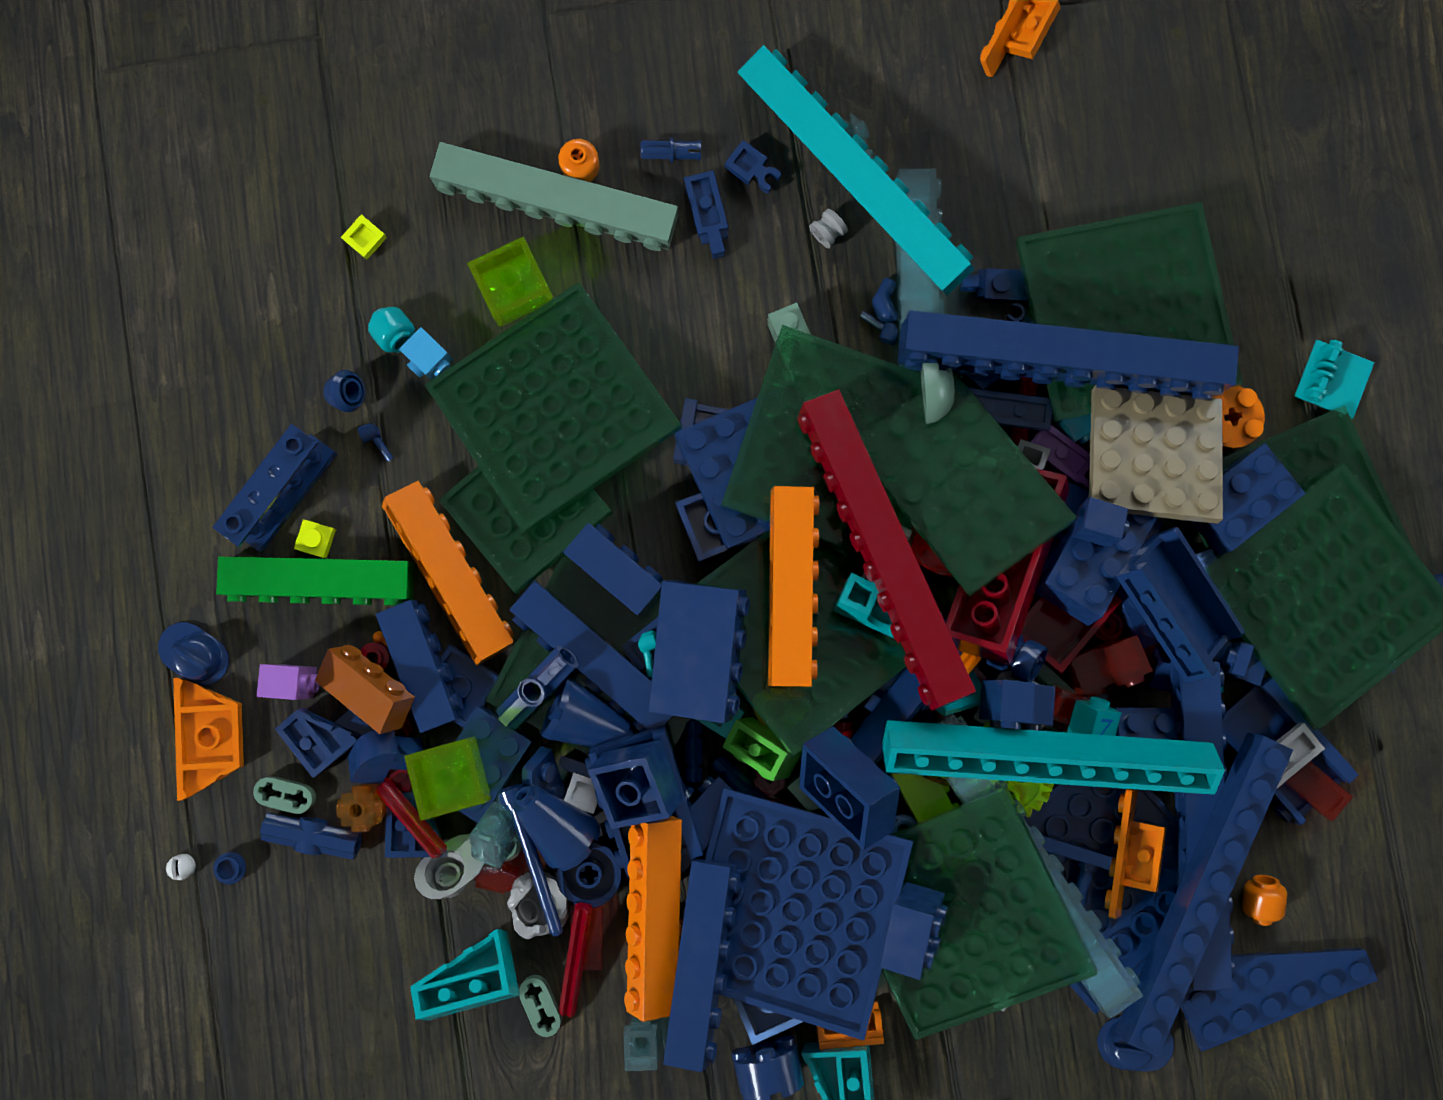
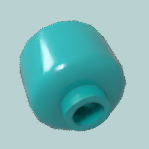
M386 307L376 310L368 325L371 337L386 352L400 353L399 348L415 333L413 323L397 307Z

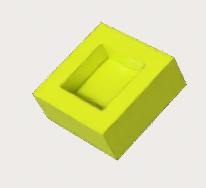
M362 214L341 236L348 245L366 260L387 238L382 231Z
M303 519L294 549L327 559L336 529Z

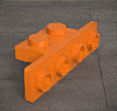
M1009 0L1008 8L1002 19L997 22L989 44L981 52L980 61L986 76L993 77L1006 53L1030 59L1035 57L1061 8L1059 0Z
M1126 789V793H1121L1119 798L1118 812L1123 814L1121 826L1117 825L1114 833V844L1118 845L1117 857L1112 858L1109 868V876L1114 877L1112 890L1108 889L1105 897V909H1109L1108 918L1117 919L1121 916L1125 886L1158 892L1167 827L1134 821L1138 789Z

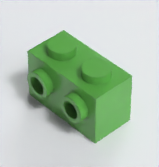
M753 717L736 719L723 745V748L734 754L733 756L737 760L750 765L762 777L770 781L789 778L802 754L801 748Z

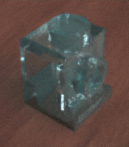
M635 1018L631 1020V1025H625V1071L658 1069L657 1024H650V1021L642 1022ZM646 1037L648 1042L645 1045H639L636 1042V1038Z

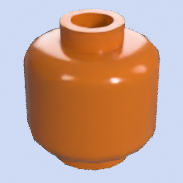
M572 139L566 142L560 149L558 159L563 175L587 182L593 181L598 175L600 169L599 157L595 147L590 142L583 139Z
M1256 875L1244 884L1242 910L1248 917L1252 918L1254 923L1270 926L1273 922L1284 918L1287 905V890L1280 884L1277 878L1268 875Z

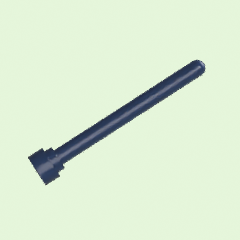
M512 785L498 791L497 794L501 805H505L506 810L511 812L549 931L552 936L556 937L561 935L563 928L536 846L513 810L514 797L523 788V785Z

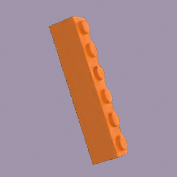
M418 480L386 496L382 507L473 662L478 666L508 649L514 643L512 639L514 634L506 621L502 622L496 612L498 607L494 598L490 594L486 595L480 585L482 580L478 571L474 567L470 568L466 562V552L462 544L458 540L454 541L450 535V525L443 514L439 515L433 506L435 501L430 490L427 487L423 488Z
M774 486L771 489L769 686L812 687V680L817 679V660H812V647L817 646L818 630L817 627H812V614H817L818 595L813 594V581L818 580L819 566L818 561H813V548H818L819 530L814 528V515L819 514V496H814V487Z
M672 815L667 819L631 825L628 832L630 843V861L627 866L629 875V894L627 896L629 919L626 929L628 959L625 962L627 992L624 996L626 1011L642 1022L669 1017L671 1012L679 954L682 819Z

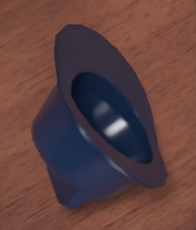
M178 622L169 626L162 633L158 642V653L162 662L182 678L198 685H210L219 681L229 666V655L225 646L219 640L191 623Z
M1121 1017L1107 1021L1099 1030L1097 1038L1098 1050L1102 1058L1113 1067L1133 1071H1155L1165 1066L1172 1057L1174 1043L1170 1032L1159 1057H1156L1128 1044L1115 1032Z

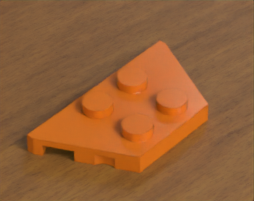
M173 678L177 801L190 798L244 766L242 703L185 678Z

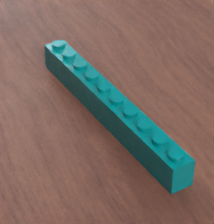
M763 45L737 73L947 296L975 270L969 262L974 257L962 244L955 247L948 240L952 234L940 221L934 225L927 218L931 214L928 208L919 199L913 203L908 198L907 194L910 192L908 187L898 177L894 181L886 174L889 170L888 166L877 155L871 159L865 152L869 148L868 145L857 134L851 137L845 131L848 124L836 112L831 116L824 109L828 103L816 91L811 95L804 88L808 82L796 70L791 74L784 67L788 61L779 51L775 49L771 53Z
M887 720L882 741L886 773L1215 795L1225 771L1214 744L1210 742Z

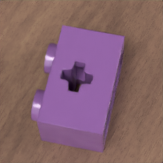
M260 664L257 697L290 700L314 698V693L318 692L320 686L315 681L317 667Z

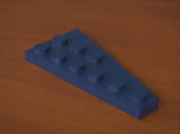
M1362 948L1323 949L1322 951L1312 952L1289 951V953L1275 954L1272 952L1231 954L1236 971L1235 977L1232 978V989L1193 991L1189 988L1181 1008L1196 1045L1203 1052L1378 981L1366 950Z

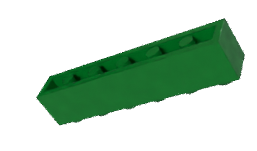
M218 556L216 594L227 596L228 602H247V596L259 597V602L278 603V597H290V603L309 604L310 598H322L321 604H341V599H353V605H372V599L384 600V605L396 606L403 603L404 600H413L414 563L409 561Z

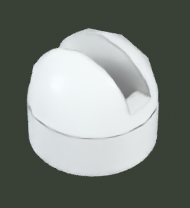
M188 854L176 855L167 863L166 872L174 880L187 879L195 871V861ZM176 860H179V861H178V872H179V875L177 874V870H176Z

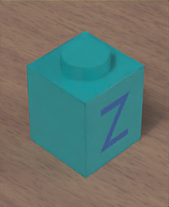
M1091 697L1090 701L1076 700L1067 733L1115 736L1122 712L1109 707L1110 702L1102 698Z

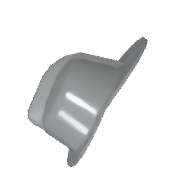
M470 834L458 835L445 843L447 845L448 857H439L437 859L425 857L416 868L414 876L417 890L429 899L451 898L463 892L468 883L481 872L485 863L486 852L484 845L477 837Z

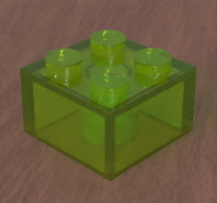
M524 236L467 263L499 327L555 301Z
M475 736L404 756L421 821L483 804L492 799Z

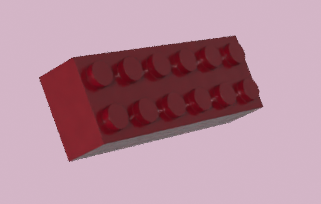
M1004 461L946 621V626L958 651L1010 666L1069 494L1067 475Z

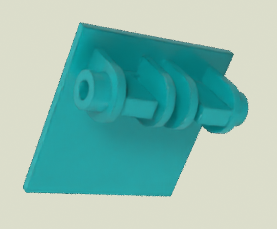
M1316 340L1294 396L1353 419L1375 362L1345 351L1342 348L1343 343L1338 340H1330L1329 344Z

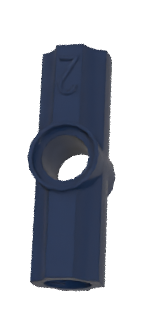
M559 645L526 679L520 682L518 688L496 710L499 716L498 719L505 727H511L516 730L551 696L556 688L578 667L579 664L577 663L576 656L569 649ZM533 683L540 687L541 693L536 691Z
M269 812L266 814L260 829L261 840L294 847L295 851L309 855H322L323 853L354 860L357 858L362 844L361 831L329 825V822L326 820L312 817H301L300 819Z

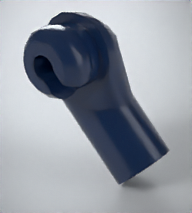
M884 278L872 299V306L876 317L881 322L895 323L898 319V311L894 309L890 298L897 287V283L889 278Z

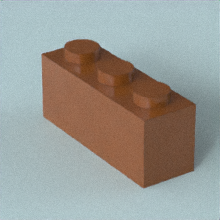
M351 645L328 649L315 678V681L379 734L401 729L415 699V696L408 692L402 683L393 680L383 672L381 666L372 663L361 654L358 648Z

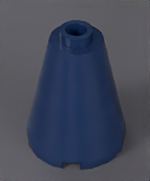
M566 678L556 690L554 695L556 699L546 712L540 734L548 740L593 747L632 735L634 731L630 729V721L573 679Z
M537 785L521 788L514 797L513 810L549 867L554 870L559 868L561 871H568L578 866L589 856L591 850L588 847L593 838L598 841L600 836V825L592 815Z

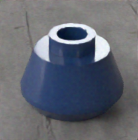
M341 370L326 381L324 397L332 407L343 412H354L361 406L364 400V384L353 371Z

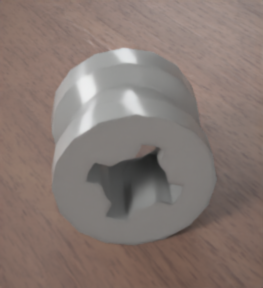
M826 209L822 214V218L819 221H814L809 226L814 237L826 248L832 247L835 244V239L838 236H843L848 231L844 221L831 209Z

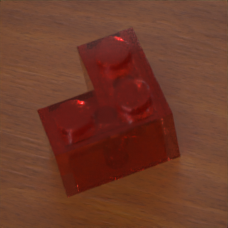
M1137 635L1119 636L1115 640H1109L1079 652L1066 668L1076 694H1087L1088 698L1107 692L1105 686L1116 683L1117 686L1126 684V687L1143 682L1145 680L1143 675L1152 672V668Z

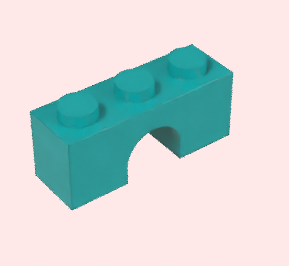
M851 573L844 583L833 611L894 638L890 629V625L893 623L889 614L882 611L877 601V594L879 592L875 583Z

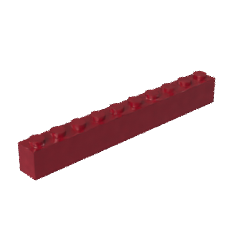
M840 390L804 402L797 417L802 432L804 434L808 433L812 442L810 446L814 460L822 464L825 471L823 477L829 492L834 491L839 502L837 503L838 514L843 522L847 521L852 532L850 533L851 543L857 552L860 551L864 558V572L870 582L874 581L879 592L877 594L879 606L883 612H888L893 623L890 625L892 635L897 643L901 642L906 653L904 655L905 664L911 674L915 673L920 684L918 686V693L922 702L925 705L929 704L931 711L976 692Z

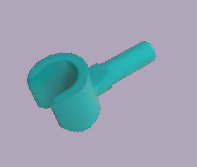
M654 630L643 633L638 642V647L645 658L647 677H652L653 655L651 650L655 649L657 635Z

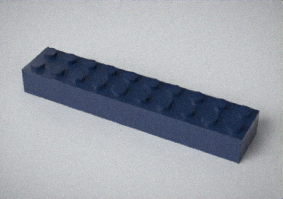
M909 310L901 325L897 363L905 364V368L911 370H922L923 363L939 364V370L945 371L947 368H951L953 373H956V370L969 371V375L975 377H986L988 373L1001 374V379L1019 380L1020 377L1033 378L1032 381L1039 384H1050L1052 380L1065 381L1064 385L1068 387H1083L1084 384H1092L1100 389L1116 390V387L1128 388V392L1147 394L1148 391L1160 392V395L1180 397V394L1192 395V399L1211 401L1213 397L1223 394L1224 391L1236 385L1239 346Z

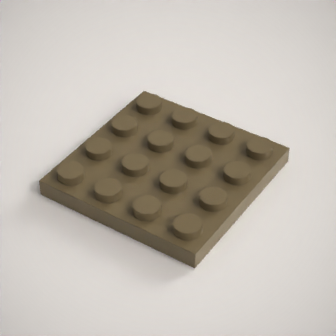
M1095 385L1091 394L1089 498L1092 497L1128 508L1127 514L1216 524L1223 520L1222 399L1212 398L1211 401L1192 399V396L1189 395L1172 397L1160 395V392L1148 391L1145 394L1128 392L1126 388L1116 387V390L1096 388Z

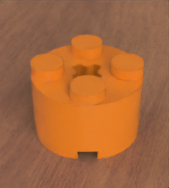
M1233 386L1224 391L1223 394L1213 397L1222 399V453H1228L1246 446L1262 434L1265 414L1256 392L1250 388Z

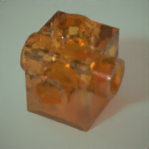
M354 785L351 791L342 793L341 799H338L337 817L341 818V826H351L352 832L371 831V826L382 822L386 812V804L378 796L376 790H371V785ZM357 804L362 808L360 816H357Z

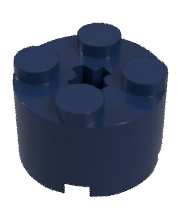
M599 838L598 841L592 840L588 847L591 853L578 866L568 871H561L557 868L556 879L559 890L575 905L578 902L591 904L593 908L599 907L615 895L621 884L624 868H618L614 855V850L617 849L612 843ZM588 865L592 866L593 870L598 871L594 879H590L589 874L583 873Z
M792 1035L772 1040L768 1037L753 1045L751 1043L750 1046L738 1048L731 1052L743 1100H771L770 1095L781 1092L782 1098L796 1093L804 1086L803 1073L794 1036Z

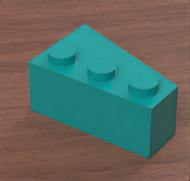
M494 930L488 937L476 945L470 946L461 955L449 963L443 964L410 986L415 1019L429 1021L520 996L508 931Z
M805 1042L801 1054L810 1069L817 1092L820 1093L822 1100H875L869 1045L820 1050L818 1042Z

